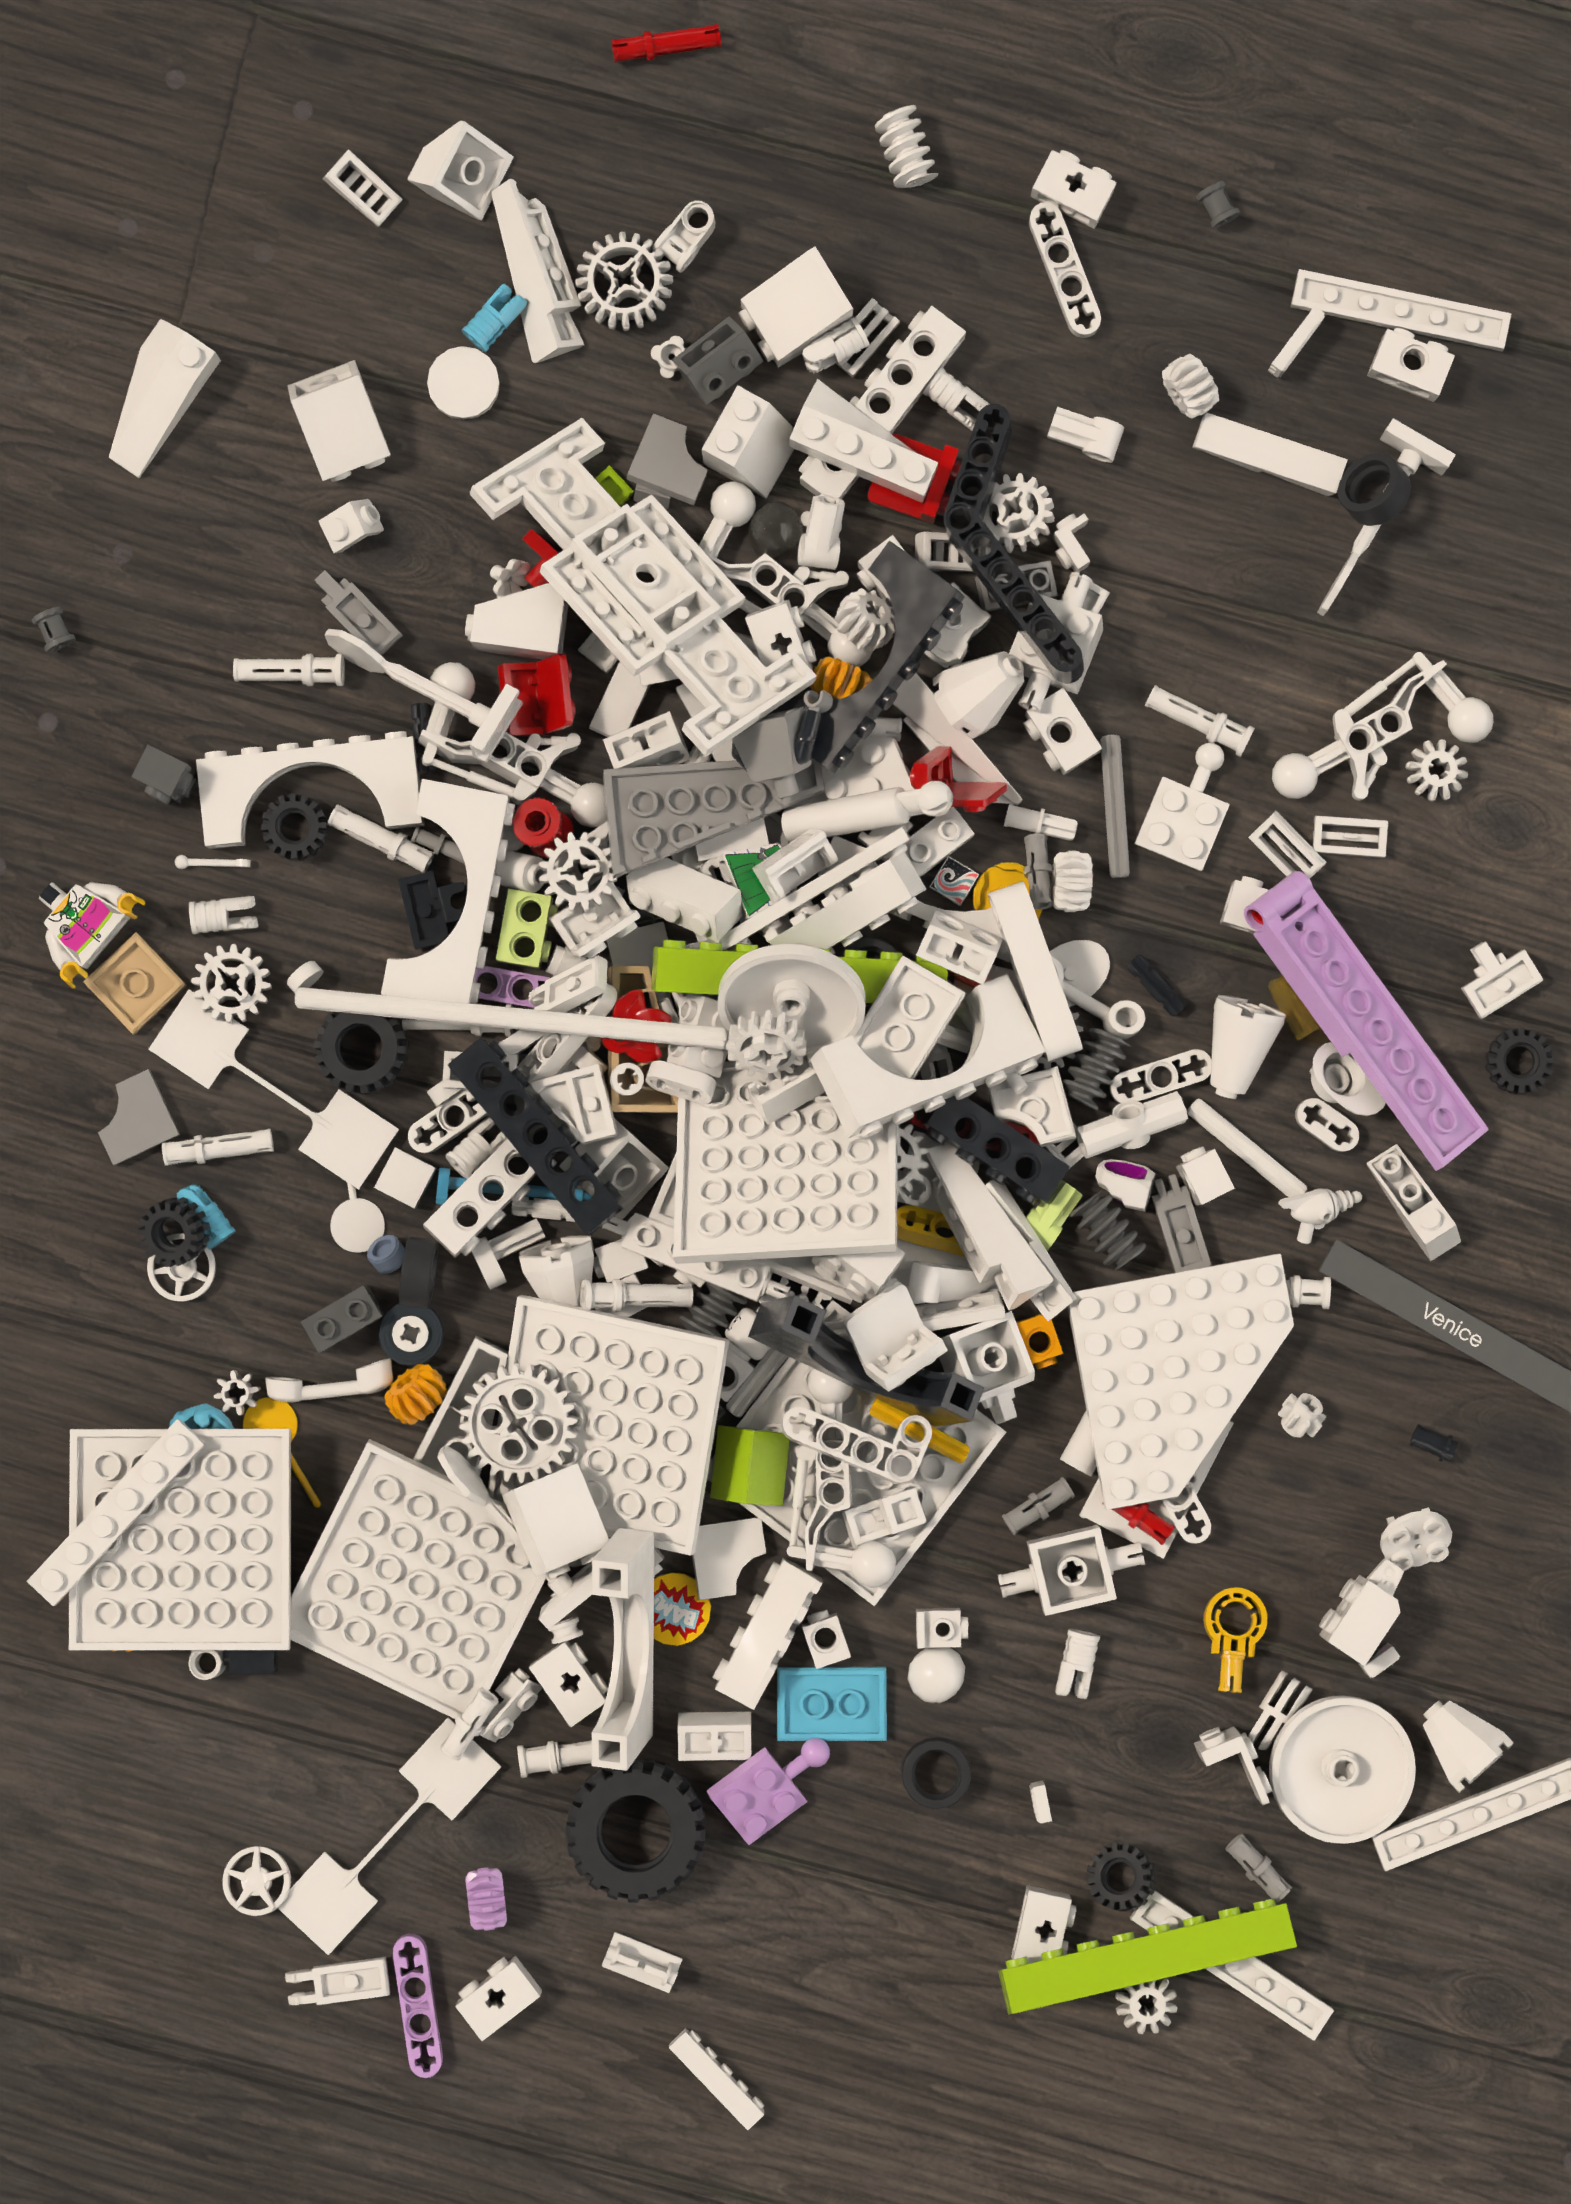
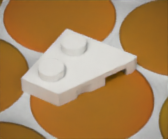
M600 1064L531 1082L533 1089L552 1108V1111L565 1123L581 1144L586 1145L618 1136Z

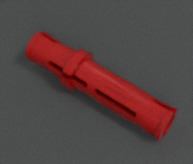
M714 24L656 34L645 31L642 36L611 39L615 63L646 58L647 61L654 60V56L714 47L719 48L721 47L719 25Z

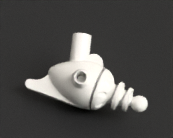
M1315 1189L1281 1199L1279 1205L1283 1209H1291V1216L1301 1222L1297 1241L1309 1244L1311 1243L1314 1228H1323L1326 1223L1331 1222L1337 1217L1339 1210L1341 1212L1346 1211L1347 1208L1353 1207V1203H1359L1362 1200V1194L1358 1191L1350 1193L1348 1190L1343 1192L1339 1190L1334 1193L1329 1189Z

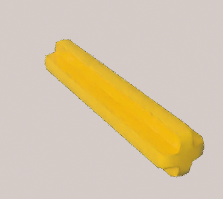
M875 1399L869 1410L871 1416L895 1429H898L904 1419L911 1416L878 1399ZM917 1423L908 1424L904 1431L906 1435L919 1442L923 1440L925 1434L922 1426ZM931 1426L932 1435L928 1447L962 1464L970 1452L969 1446Z

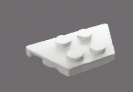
M867 737L865 740L860 739L852 750L854 751V756L844 769L841 770L839 768L834 774L822 765L824 783L822 794L790 807L895 787H902L905 791L915 790V788L911 786L910 771L904 764L903 755L897 741L893 737Z

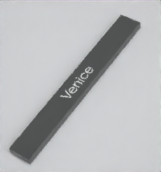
M1334 1240L1318 1269L1320 1273L1331 1277V1279L1571 1413V1371L1341 1241Z

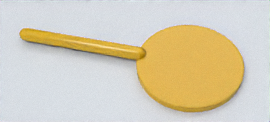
M266 1397L256 1401V1407L250 1406L243 1419V1429H291V1441L294 1439L298 1428V1421L293 1408L288 1403ZM291 1453V1468L316 1508L320 1507L321 1502Z

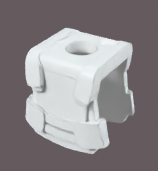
M954 582L951 585L965 596L961 602L963 603V608L953 621L950 622L948 620L941 629V638L937 645L931 651L926 650L924 652L931 660L945 668L962 662L968 652L969 641L984 629L991 618L987 611H983Z

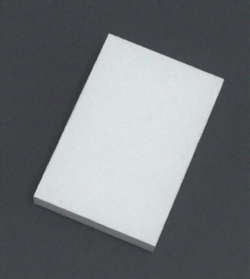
M902 956L866 1014L863 1024L854 1039L862 1051L883 1069L904 1078L915 1079L966 996V993L905 956Z

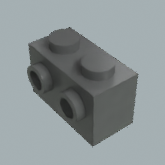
M730 316L672 359L690 389L706 405L722 396L725 390L742 377L748 376L755 367L763 362L746 332Z
M148 744L131 776L140 784L146 786L145 793L169 805L171 799L181 804L184 797L189 798L198 779L194 778L197 771L188 764Z

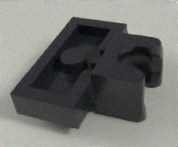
M434 871L398 879L415 950L440 945L449 936L447 924L457 923L464 909H454L452 900L455 896L465 893V883L458 882L438 887Z

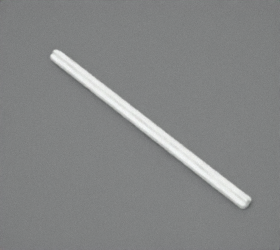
M303 987L297 988L295 993V1005L301 1009L725 1049L728 1037L727 1029L720 1027Z

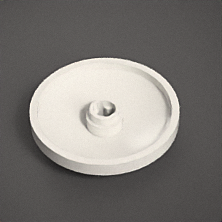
M777 944L753 950L732 963L720 981L717 1007L720 1020L728 1033L731 1024L738 1025V1018L740 1016L749 1020L753 1011L759 1017L765 1016L766 1010H770L772 1017L775 1018L784 1013L785 1022L796 1020L797 1029H804V1040H807L806 1052L812 1050L813 1054H815L823 1046L851 1035L855 1037L864 1021L866 996L864 986L857 973L839 957L812 946Z
M1353 1696L1322 1698L1298 1710L1289 1718L1278 1733L1269 1761L1271 1789L1278 1806L1285 1816L1306 1834L1331 1843L1344 1844L1363 1841L1388 1828L1406 1807L1415 1782L1416 1766L1414 1751L1403 1727L1391 1714L1380 1706Z

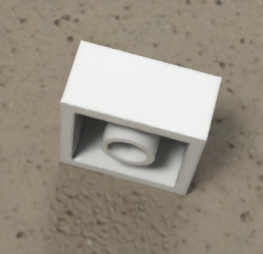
M395 1147L374 1188L416 1209L437 1168Z

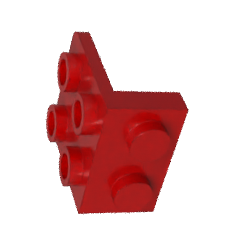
M892 434L917 454L938 462L937 470L923 503L874 482L871 483L869 488L868 500L874 504L934 524L937 514L944 516L950 495L945 494L949 480L955 482L962 463V461L957 460L959 449L945 444L944 450L898 434Z
M555 654L538 662L504 663L498 665L500 693L505 685L508 684L519 690L520 693L517 699L523 703L506 730L508 734L514 737H528L532 734L545 736L572 725L576 708L570 695L569 683L572 678V670L565 654Z
M937 746L913 763L914 766L910 772L911 786L915 789H920L923 784L930 781H942L953 793L951 807H964L965 812L984 811L986 806L997 801V798L1007 791L1005 782H953L951 746Z

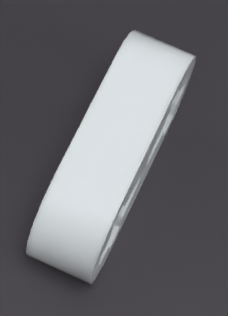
M653 1061L650 1064L645 1079L646 1083L657 1091L701 1104L711 1102L717 1086L716 1081L707 1074L665 1061Z
M1310 1098L1298 1105L1295 1111L1297 1123L1329 1148L1337 1152H1345L1357 1145L1359 1140L1357 1126L1324 1101ZM1317 1105L1320 1108L1318 1115L1327 1122L1324 1126L1317 1121H1312L1308 1124L1305 1121L1307 1114L1303 1112L1304 1108H1313ZM1333 1125L1337 1129H1343L1345 1126L1348 1127L1350 1130L1347 1135L1351 1138L1350 1142L1336 1144L1334 1141L1337 1136L1328 1129L1329 1126Z

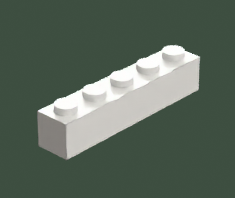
M685 2028L669 2044V2049L731 2114L749 2130L764 2116V2104L758 2097L752 2098L747 2092L749 2090L748 2087L740 2079L736 2081L731 2076L732 2070L725 2063L721 2065L715 2059L717 2057L715 2052L710 2047L705 2048L700 2043L701 2038L695 2031L691 2030L689 2032Z

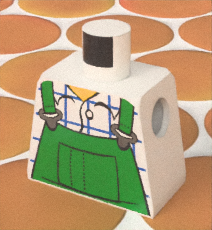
M779 843L729 851L717 858L724 882L741 891L743 917L739 920L740 923L745 922L775 904L770 900L752 868L780 850L781 845ZM797 887L788 892L786 896L795 892L797 890Z

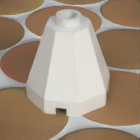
M1002 651L954 665L933 678V686L939 684V690L934 693V700L953 728L959 731L965 727L970 730L966 735L974 739L996 726L1024 683L1023 664L1015 655Z
M566 1236L560 1238L562 1243L551 1245V1240L520 1251L519 1259L522 1272L540 1299L581 1307V1282L583 1279H589L592 1283L594 1248L591 1236Z
M1439 1700L1423 1714L1427 1719L1423 1724L1426 1734L1448 1781L1459 1793L1465 1789L1461 1783L1464 1779L1471 1784L1503 1755V1751L1499 1748L1500 1746L1504 1745L1509 1749L1514 1744L1503 1731L1452 1701H1448L1443 1705Z

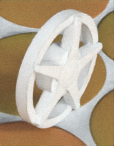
M183 1233L167 1236V1239L172 1244L173 1240L185 1238ZM207 1246L204 1249L209 1260L208 1277L197 1271L195 1261L197 1257L180 1266L174 1265L154 1270L156 1255L148 1258L147 1263L148 1277L152 1286L160 1295L173 1301H190L198 1298L209 1289L215 1277L216 1262L212 1250H209ZM155 1274H168L171 1279L176 1281L175 1295L165 1291L159 1285ZM193 1277L205 1281L204 1285L196 1292L181 1296L184 1282L189 1281Z
M255 1846L239 1851L230 1859L224 1870L223 1890L225 1896L236 1910L246 1915L261 1916L275 1911L283 1904L290 1891L291 1875L286 1861L277 1852L266 1847ZM260 1852L273 1857L279 1863L282 1870L269 1872L266 1868L261 1867ZM254 1853L252 1867L248 1868L245 1872L232 1870L242 1857ZM230 1875L240 1879L244 1889L237 1901L230 1889ZM284 1875L283 1890L279 1898L273 1902L268 1892L272 1886V1880ZM252 1895L261 1896L269 1907L261 1910H251L243 1907L242 1904Z

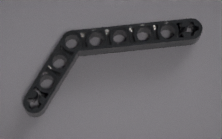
M989 404L983 407L977 416L944 513L946 533L951 543L1053 677L1061 683L1070 684L1078 681L1084 672V662L1080 647L983 522L1012 437L1010 416L1006 408L999 404ZM989 427H994L993 439L990 438ZM981 454L992 456L991 460L986 463L975 461L976 457ZM969 487L981 488L977 495L967 496L964 494L965 490ZM960 519L970 522L963 529L953 527V524ZM985 546L991 549L990 553L986 556L979 557L973 554L979 547ZM1001 574L1012 576V579L1006 584H998L994 581ZM1024 601L1033 604V607L1026 612H1020L1015 609L1019 603ZM1043 629H1050L1055 632L1047 640L1036 637L1038 632ZM1060 648L1061 654L1066 661H1073L1072 665L1068 666L1065 662H1060L1059 653L1057 652Z

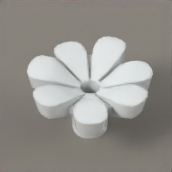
M511 559L506 568L500 565L492 567L490 576L497 580L493 588L497 598L523 591L520 586L528 584L524 577L531 569L528 562Z

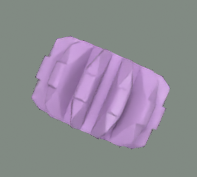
M488 1867L468 1872L466 1876V1889L471 1926L474 1930L484 1929V1931L504 1927L507 1922L502 1873L498 1868L489 1869Z

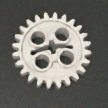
M518 1362L513 1364L511 1373H507L504 1366L500 1365L497 1370V1378L489 1371L486 1372L484 1378L487 1385L476 1381L472 1386L478 1395L467 1393L464 1397L472 1406L463 1407L459 1412L469 1418L458 1425L459 1429L469 1430V1434L461 1442L463 1444L473 1443L474 1445L468 1456L473 1457L479 1454L482 1457L477 1466L479 1469L488 1463L492 1465L491 1477L496 1475L499 1470L504 1471L505 1482H508L513 1473H517L519 1482L523 1483L527 1472H530L533 1479L537 1480L540 1478L541 1467L545 1472L551 1474L553 1472L551 1460L562 1465L565 1459L559 1451L571 1452L573 1446L566 1441V1438L572 1439L578 1435V1432L570 1429L569 1425L577 1423L579 1417L568 1415V1412L576 1406V1402L565 1403L564 1401L570 1390L568 1388L561 1391L556 1389L560 1380L559 1377L550 1382L545 1380L547 1369L542 1370L538 1376L534 1375L533 1364L528 1365L525 1373L520 1371ZM518 1389L528 1390L533 1396L532 1405H519L515 1399V1391ZM500 1395L506 1397L517 1419L522 1417L526 1419L527 1422L523 1428L527 1435L537 1444L538 1450L531 1448L528 1438L520 1426L515 1429L511 1426L514 1416L500 1401ZM485 1410H498L503 1417L502 1424L498 1426L488 1424L484 1418ZM540 1419L549 1421L553 1426V1434L548 1437L539 1435L535 1430V1422ZM509 1439L519 1441L523 1447L522 1455H509L504 1448L505 1441Z

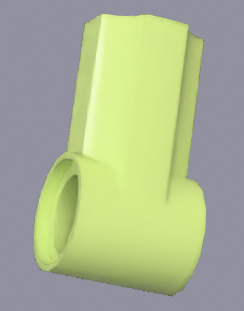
M1061 1180L1047 1203H1039L1026 1216V1219L1047 1251L1063 1229L1061 1227L1083 1196L1063 1180Z

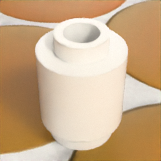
M508 851L505 861H498L495 875L501 876L502 886L534 893L543 886L544 883H540L539 877L547 874V871L539 868V862L544 861L542 858Z

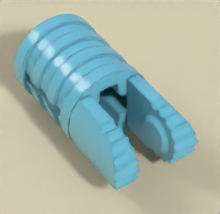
M505 284L498 288L482 306V309L475 314V317L468 322L469 324L461 330L475 346L484 352L503 333V330L507 329L527 304V300L520 295L513 296L510 299L512 291Z
M191 1184L176 1193L177 1200L182 1197L188 1199L187 1205L195 1202L198 1205V1208L195 1210L197 1214L204 1211L206 1217L202 1218L201 1221L202 1224L209 1222L210 1229L204 1231V1234L210 1235L209 1241L205 1242L209 1250L236 1232L234 1227L230 1225L229 1220L224 1217L223 1212L219 1210L215 1201L212 1202L200 1185Z

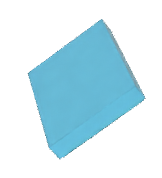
M886 1666L821 1667L818 1669L816 1667H777V1741H807L811 1738H820L824 1741H887Z

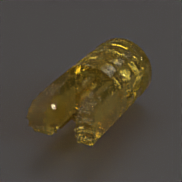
M1283 975L1269 982L1270 994L1273 995L1279 1010L1286 1014L1284 1020L1290 1026L1289 1028L1294 1033L1297 1041L1321 1028Z

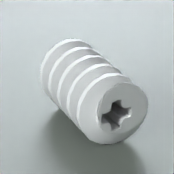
M916 105L895 109L885 114L875 125L876 132L883 134L879 139L880 145L889 147L884 152V157L888 161H893L889 165V171L892 174H897L893 179L894 186L897 188L920 186L938 176V173H927V169L933 166L935 161L932 159L923 160L922 158L923 155L930 151V147L918 146V142L926 137L925 132L914 133L913 131L915 127L921 124V120L909 119L908 117L917 109Z

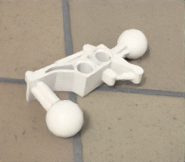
M734 481L718 486L710 500L711 512L714 518L704 534L699 547L733 584L750 587L771 605L783 602L785 596L790 592L802 594L805 602L799 610L803 622L828 641L827 649L830 657L834 659L839 658L857 667L866 663L872 652L865 647L858 650L854 642H846L847 636L837 631L839 624L835 619L815 604L828 591L841 589L848 585L849 576L846 572L810 571L807 566H801L792 575L766 553L752 564H727L717 559L732 528L747 523L754 515L756 508L755 496L745 484ZM770 569L776 574L777 579L770 586H762L756 580L758 572ZM808 578L820 579V582L804 585ZM746 599L743 605L739 607L749 614L762 609Z
M1417 652L1413 655L1412 659L1383 681L1377 682L1344 709L1338 710L1333 715L1335 742L1308 757L1299 753H1291L1280 758L1272 771L1274 787L1287 798L1299 799L1305 797L1314 790L1318 775L1347 760L1354 777L1352 797L1358 801L1363 800L1368 795V789L1376 778L1375 774L1378 769L1387 762V756L1382 747L1413 729L1408 711L1416 690L1424 683L1449 711L1448 727L1452 734L1460 741L1474 743L1486 738L1491 732L1494 723L1493 713L1490 707L1481 699L1474 697L1466 698L1442 670L1447 665L1444 660L1432 665L1421 652ZM1416 665L1421 673L1408 679L1401 686L1389 705L1354 724L1351 719L1352 715L1384 692L1388 685ZM1383 715H1392L1397 719L1398 729L1396 732H1387L1383 729L1381 725ZM1360 732L1366 737L1367 746L1365 749L1357 750L1350 745L1349 736L1351 733ZM1369 755L1374 764L1369 772H1366Z
M449 662L442 664L434 670L430 677V681L467 700H470L475 692L473 674L461 663ZM435 701L427 728L422 730L418 740L420 745L426 747L422 757L423 765H433L466 778V781L499 794L508 795L515 804L524 803L532 795H535L538 787L569 803L574 818L581 825L594 828L607 821L604 785L586 783L580 786L550 769L560 756L573 752L578 748L581 742L578 734L571 733L567 737L551 736V738H541L538 734H532L527 742L524 743L505 732L498 744L506 749L507 757L496 758L491 755L487 763H484L473 757L469 745L471 741L458 742L447 738L455 711ZM539 745L551 746L550 748H547L542 751L537 750ZM435 754L442 756L452 763L480 764L517 786L514 788L473 771L468 772L435 759ZM525 762L534 763L539 770V775L527 776L523 773L521 764Z
M812 1368L808 1377V1388L813 1398L821 1403V1415L843 1423L842 1402L849 1398L853 1387ZM876 1423L866 1433L881 1439L886 1434L887 1429L884 1424ZM827 1429L822 1435V1441L825 1446H841L843 1438L838 1430ZM861 1443L860 1445H858L857 1449H859L865 1443ZM866 1443L864 1446L865 1450L861 1458H859L862 1462L867 1463L869 1456L875 1451V1447L870 1443ZM803 1445L800 1446L796 1451L798 1460L792 1503L794 1510L790 1545L787 1548V1554L791 1557L806 1559V1570L812 1571L815 1566L852 1572L853 1577L861 1585L869 1588H877L887 1584L893 1578L896 1571V1558L892 1550L885 1544L877 1541L866 1542L859 1545L856 1550L818 1544L821 1527L833 1512L848 1509L852 1506L851 1472H862L863 1470L844 1462L835 1466L830 1465L825 1461L822 1453ZM816 1460L817 1504L805 1528V1547L797 1546L808 1461ZM834 1482L842 1486L844 1497L841 1501L832 1502L827 1499L824 1491L828 1483Z

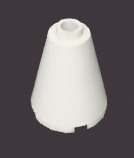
M1218 995L1214 1003L1210 1085L1216 1088V1094L1236 1099L1237 1094H1245L1284 1025L1286 1014L1262 1003L1259 1006L1247 1003L1248 999Z

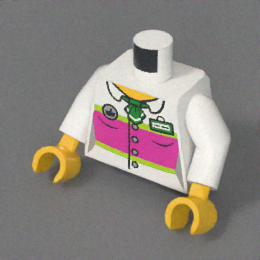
M90 882L84 887L76 884L68 894L54 883L49 884L39 896V900L53 911L44 922L48 928L45 938L52 960L60 970L61 979L72 989L76 987L72 983L75 975L81 974L86 979L88 974L83 968L88 969L130 918L136 919L138 917L132 913V908L136 903L145 905V901L132 893H127L121 888L110 884Z

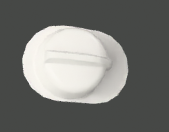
M1332 1042L1325 1043L1317 1049L1313 1058V1066L1309 1072L1313 1089L1320 1098L1327 1102L1339 1103L1352 1113L1363 1116L1376 1114L1384 1108L1385 1100L1350 1053L1342 1057Z

